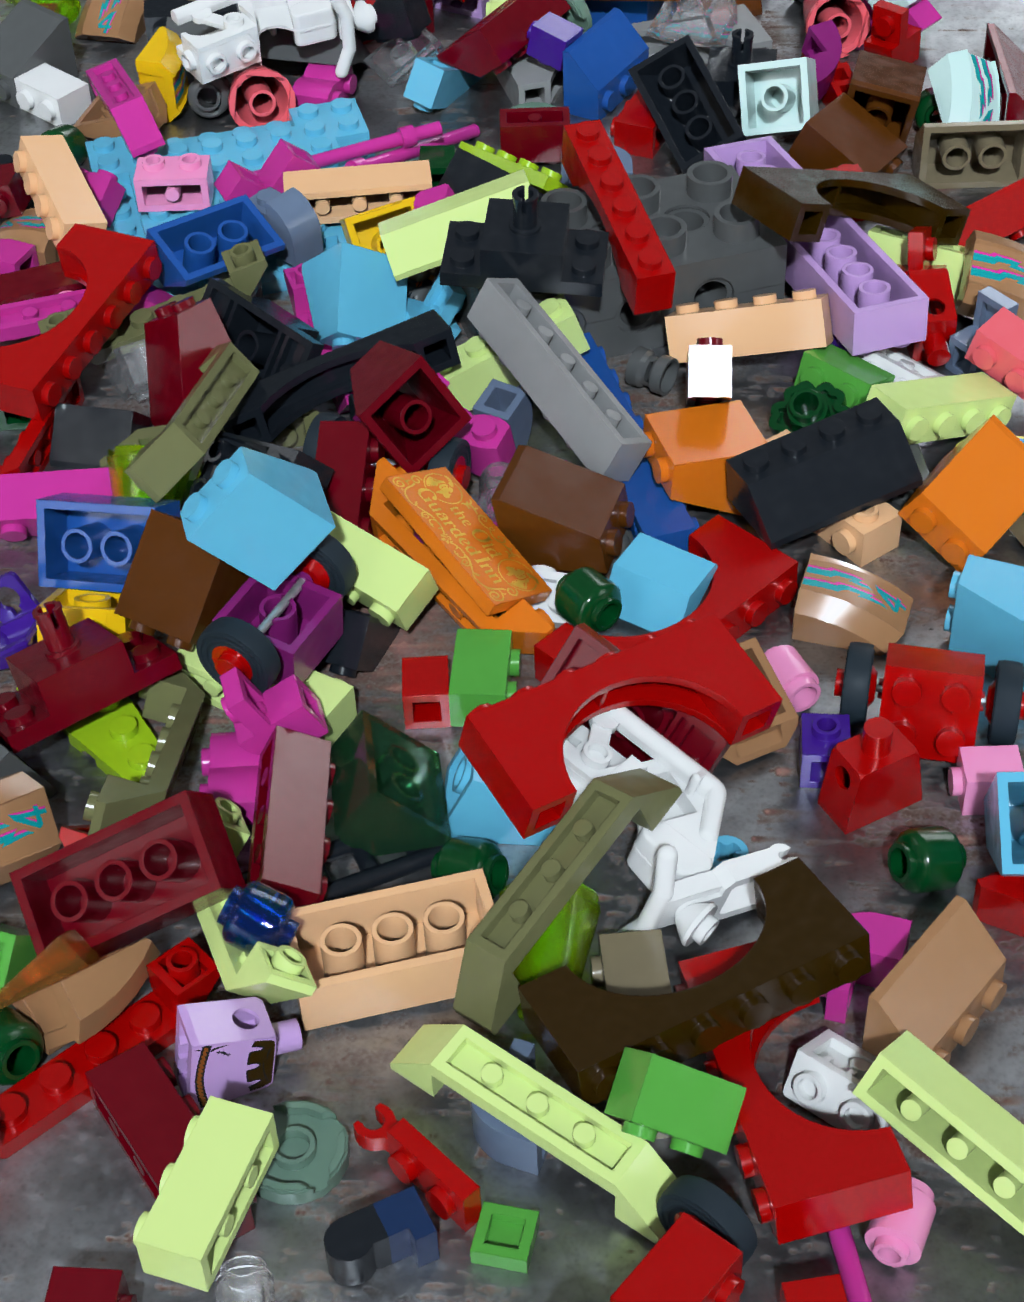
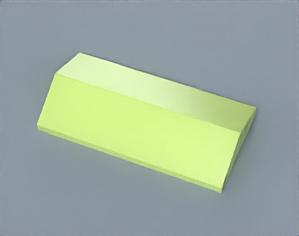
M524 169L379 222L380 237L395 280L399 281L441 265L450 221L485 223L489 198L512 199L513 190L521 185H525V200L528 199V187L530 184Z

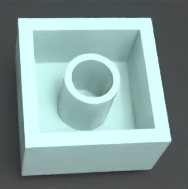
M800 57L737 65L742 132L745 137L755 138L800 133L805 123L819 112L816 59Z

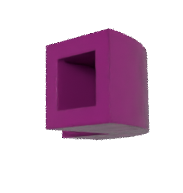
M832 19L809 26L801 50L805 57L816 59L818 101L829 90L830 82L833 81L842 52L841 37Z

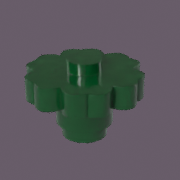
M802 381L796 386L785 389V401H779L772 405L768 423L773 435L785 429L794 432L847 410L849 407L846 406L847 401L844 392L835 388L831 383L823 382L815 388L811 382Z

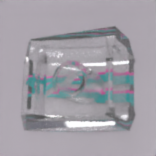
M665 1L647 30L646 35L660 41L674 43L689 34L696 47L726 46V40L734 25H738L736 1Z

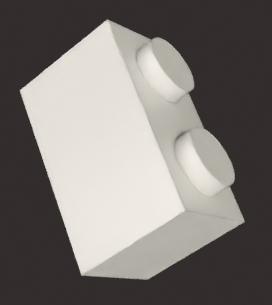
M43 63L14 78L17 90L16 99L20 108L55 126L76 123L92 103L88 83L47 63Z

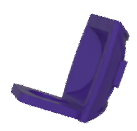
M12 571L0 576V588H11L18 593L21 611L16 612L13 607L3 605L0 602V621L2 622L0 623V670L9 668L6 657L37 643L36 620L32 616V611L40 603L20 577Z

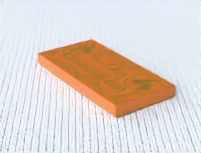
M446 467L388 476L379 488L487 616L507 611L523 598L530 605L543 602L552 592V589Z

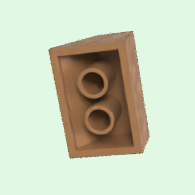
M956 895L870 994L862 1049L877 1057L882 1050L908 1030L949 1064L951 1052L957 1044L964 1047L974 1036L979 1025V1017L986 1009L993 1012L999 1006L1007 990V984L1002 982L1007 959L966 899Z

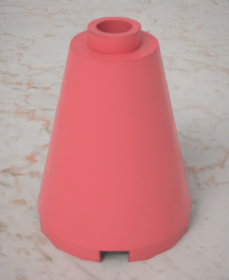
M804 0L805 33L807 34L809 26L832 19L841 37L842 52L840 58L848 56V53L857 47L860 48L864 44V40L870 32L871 18L862 0Z
M258 63L249 66L245 70L234 72L228 94V109L232 119L238 126L255 127L266 125L271 121H290L288 109L296 107V99L292 85L284 75Z

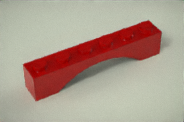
M601 120L563 125L561 162L572 186H578L587 193L601 217L606 232H609V242L614 255L621 289L633 315L672 308L676 271Z

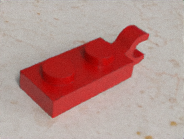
M379 1103L375 1106L376 1120L382 1125L380 1128L375 1130L368 1129L358 1120L353 1123L355 1139L359 1146L368 1151L384 1150L389 1152L388 1164L396 1177L406 1185L412 1182L425 1194L429 1206L443 1220L451 1218L465 1232L478 1222L482 1209L480 1186L404 1117L398 1121L388 1106Z

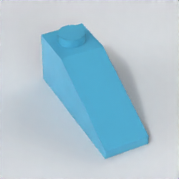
M416 57L403 96L414 101L413 106L415 108L431 113L433 109L447 108L484 76L478 77L440 62L437 57Z

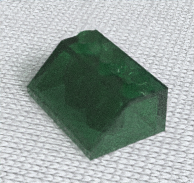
M361 710L331 746L330 762L336 765L334 779L331 784L335 835L349 847L361 848L374 856L444 845L451 839L439 753L368 712Z

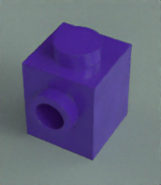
M549 11L538 21L535 20L530 25L527 31L529 42L526 54L544 65L561 71L563 69V51L583 34L584 28Z
M801 713L799 788L822 787L832 749L836 744L851 738L850 715Z

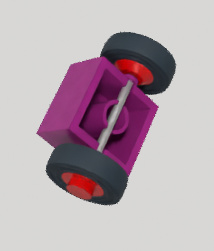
M328 534L275 591L249 577L212 619V622L201 633L197 641L198 658L208 674L222 685L220 676L237 667L262 693L268 690L272 684L276 685L293 674L304 683L343 635V598L353 587L357 575L355 563L347 549L337 539Z

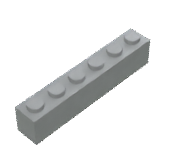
M487 278L467 315V318L478 330L479 336L489 344L499 357L501 364L508 368L520 383L521 389L531 397L542 411L543 417L554 426L564 439L566 446L576 454L587 469L619 482L629 481L650 448L652 441L518 278Z

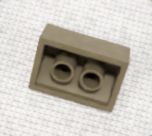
M1024 120L923 123L914 138L911 166L913 175L935 189L1006 187L1024 178Z

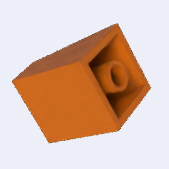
M735 400L645 414L643 432L652 441V444L643 458L647 457L652 466L655 481L658 484H662L670 500L741 515L727 497L726 460L767 443L742 401Z
M993 414L941 459L923 481V485L918 487L897 514L955 570L962 572L969 554L983 557L1024 512V443Z

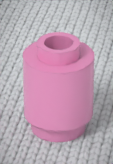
M780 645L768 649L764 654L795 711L802 712L809 709L817 702L821 694L818 676L793 646Z
M911 1177L913 1208L870 1220L864 1236L865 1243L874 1257L887 1266L902 1267L904 1265H912L921 1259L936 1214L935 1196L932 1189L926 1183Z

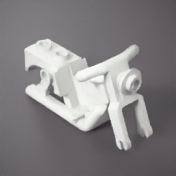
M196 0L171 10V19L178 26L193 21L196 24H205L218 28V30L201 36L183 32L181 33L182 44L176 46L177 55L182 61L184 68L204 85L233 72L245 70L253 64L259 63L262 65L259 36L266 30H269L271 35L275 36L277 34L276 28L292 31L295 44L300 47L332 40L337 36L338 29L343 48L335 68V74L339 78H345L348 75L356 52L355 28L367 34L374 32L377 14L373 6L363 0L356 1L354 8L350 0ZM235 3L237 5V12H230L224 16L212 13Z
M622 707L599 714L589 720L590 730L582 724L568 737L563 744V756L566 771L577 790L573 804L594 778L638 768L679 786L682 794L653 831L637 824V837L628 855L627 864L651 893L639 917L620 928L618 933L655 930L676 924L681 944L684 947L689 946L694 941L701 946L715 931L720 922L719 920L756 909L753 878L797 858L788 857L787 859H781V857L788 854L791 847L778 843L767 849L723 861L712 869L727 795L724 784L628 708ZM617 730L653 759L641 762L633 755L626 759L609 745L611 734Z

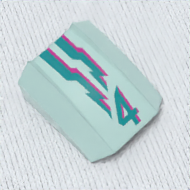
M965 49L946 54L928 69L942 123L999 121L1000 83L996 61L990 62L968 53V50Z

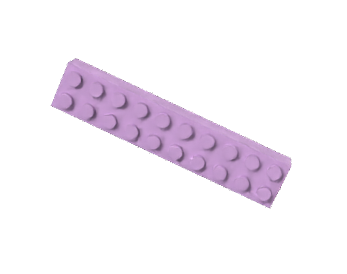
M771 136L704 148V161L714 160L732 165L739 176L743 166L803 169ZM828 215L820 242H790L783 237L787 243L785 280L795 291L816 288L817 295L828 293L833 335L852 356H866L874 351L892 347L903 348L911 343L926 340L929 297L851 217Z

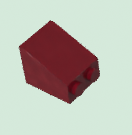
M190 296L178 302H170L154 310L157 317L144 323L150 418L153 426L167 425L204 374L199 367L212 349L217 345L231 342L211 298L196 302L194 297Z
M379 340L350 368L356 416L398 466L407 473L419 471L472 419L422 355Z

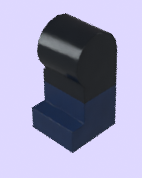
M414 1185L337 1219L325 1231L323 1240L329 1274L336 1282L346 1286L363 1284L371 1279L376 1269H382L412 1255L418 1268L440 1259L437 1230Z

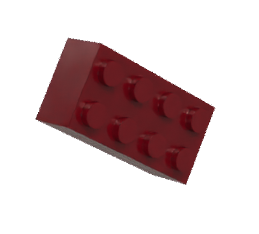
M191 790L177 793L9 873L41 970H73L247 890L213 794Z

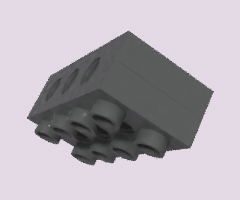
M705 160L692 164L686 174L660 179L644 174H632L628 176L676 271L672 308L633 315L621 289L610 242L608 245L602 297L563 294L575 313L583 333L590 332L597 347H603L606 358L632 353L640 346L648 349L668 345L664 317L676 311L675 305L699 302V308L714 307L715 300L733 297L738 299V304L753 302V296L766 293H776L777 299H784L787 243L781 235L732 204L740 178L732 165H727L720 161ZM558 188L542 196V202L570 203L569 229H591L606 232L601 217L587 193L571 188ZM462 287L466 297L461 310L456 315L468 339L479 334L478 330L467 318V315L481 288ZM530 292L539 304L546 299L559 295L556 293Z

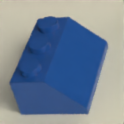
M613 8L563 51L564 107L569 106L571 115L588 120H602L637 88L628 70L649 58V47L620 9Z
M246 194L149 228L146 231V239L155 240L163 270L158 280L164 287H184L226 272L227 268L221 252L231 249L238 243L257 239L265 257L285 250L283 240Z

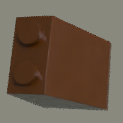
M860 50L847 94L906 144L921 98L927 67Z
M843 92L805 123L788 154L803 169L824 170L836 168L842 164H858L863 172L897 173L904 163L900 158L908 145L848 94Z
M518 445L491 498L498 528L531 566L546 565L558 571H573L580 567H591L599 573L607 574L614 557L619 556L621 553L623 536L626 529L632 527L635 516L634 504L628 501L625 483L528 445Z
M151 509L114 613L130 619L129 628L150 636H154L156 630L168 635L166 643L192 652L194 645H197L201 633L250 576L189 542L186 539L180 517Z

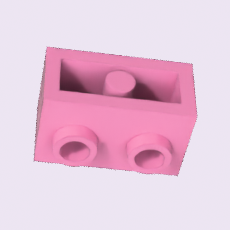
M186 153L181 156L151 154L145 157H138L133 178L138 212L203 210L212 206L215 185L210 155Z

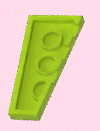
M461 141L458 146L510 174L524 169L530 186H533L542 194L558 188H570L560 182L561 174L544 166L539 172L540 167L524 158H520L519 162L516 163L517 157L500 149L494 154L496 149L480 141H477L475 146Z
M129 696L61 730L68 736L70 744L78 751H85L93 757L96 766L105 774L138 783L141 776H145L152 750L155 751L158 741Z

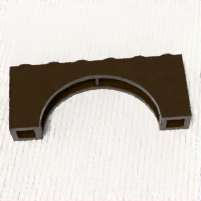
M743 166L732 200L733 205L790 242H820L828 215L876 222L906 233L916 226H932V237L937 238V245H958L971 209L911 174Z
M798 857L753 878L757 916L764 926L751 950L738 963L721 975L682 991L639 996L613 993L590 985L575 975L567 965H564L518 987L524 1022L572 1093L589 1105L594 1106L604 1100H608L625 1047L654 1053L675 1062L683 1063L703 1052L715 1049L718 1045L740 1034L759 1028L767 1021L798 1006H804L844 984L852 983L862 975L871 972L869 933Z

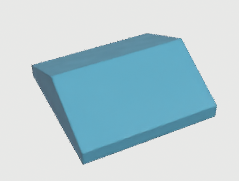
M640 532L614 563L609 578L619 587L621 592L622 611L618 619L649 633L672 626L698 608L718 565Z

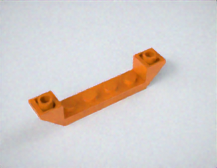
M385 457L378 460L369 512L374 537L430 570L439 588L433 599L462 629L512 630L513 649H521V654L534 655V645L555 630V625L549 615L541 608L535 610L523 598L498 617L497 614L487 616L452 574L441 564V561L425 543L422 544L414 536L412 527L379 489L386 477L406 474L407 472L401 467L395 468Z

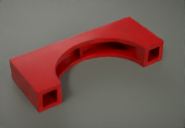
M77 223L74 224L57 244L56 249L65 277L80 282L86 286V290L81 301L70 315L52 329L20 343L0 346V411L43 421L74 381L80 377L82 371L93 357L100 352L102 346L113 332L120 327L122 321L133 307L140 302L142 296L153 282L159 278L163 270L155 240Z
M718 514L689 535L688 552L718 565L708 586L709 593L702 604L683 620L659 631L636 636H601L622 651L635 646L637 642L648 635H655L657 637L669 632L687 619L693 618L698 620L715 613L735 640H737L751 628L761 625L766 617L780 606L787 605L793 600L798 590V561L776 548L771 550L764 541ZM567 622L534 645L535 678L540 682L574 629V626Z
M712 613L698 620L693 618L681 622L675 629L657 637L655 635H648L637 642L635 646L618 653L614 651L607 652L594 663L577 670L573 668L566 669L553 680L539 686H525L516 691L510 698L493 705L485 703L477 706L466 715L458 745L522 838L525 839L558 824L571 808L577 790L566 771L563 744L578 727L593 717L610 710L630 706L669 708L686 713L706 723L717 731L731 746L769 729L783 699L717 615Z
M756 941L678 961L681 984L673 985V991L689 989L721 975L738 963L751 950ZM820 997L815 998L804 1006H798L767 1021L759 1028L740 1034L718 1045L709 1052H703L707 1058V1061L702 1062L703 1072L747 1088L733 1135L736 1134L739 1144L734 1145V1152L742 1178L748 1179L752 1177L756 1188L751 1189V1197L760 1224L770 1222L778 1245L913 1208L911 1169L891 1126L872 1130H846L810 1121L794 1113L778 1101L766 1088L755 1069L760 1050L773 1030L794 1013L820 1003Z

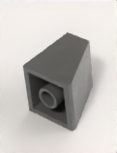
M30 0L19 1L0 23V100L18 109L20 105L16 99L17 90L14 78L31 69L47 63L76 78L79 77L68 18Z

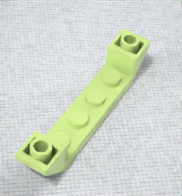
M217 797L215 802L237 858L251 834L241 814V809L232 801L223 797ZM242 892L196 913L226 991L245 997H257L263 1002L270 1004L313 995L317 986L308 968L306 958L298 950L290 946L281 945L276 947L263 943L256 924H246L247 920H253V918L246 917V914H251V912L244 908L245 897Z
M423 1024L391 1061L390 1067L393 1071L434 1097L444 1084L614 1195L615 1217L656 1244L666 1233L658 1217L657 1202L661 1194L677 1177L652 1146L642 1138L622 1132L623 1126L468 1026L464 1024Z

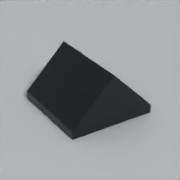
M58 403L55 407L49 457L50 466L72 469L100 468L99 461L134 431L152 427L151 418L130 410Z

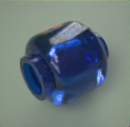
M251 881L244 888L236 885L217 919V923L223 926V940L247 954L251 952L257 941L276 947L281 945L290 946L300 926V923L292 919L295 912L294 900L260 881Z

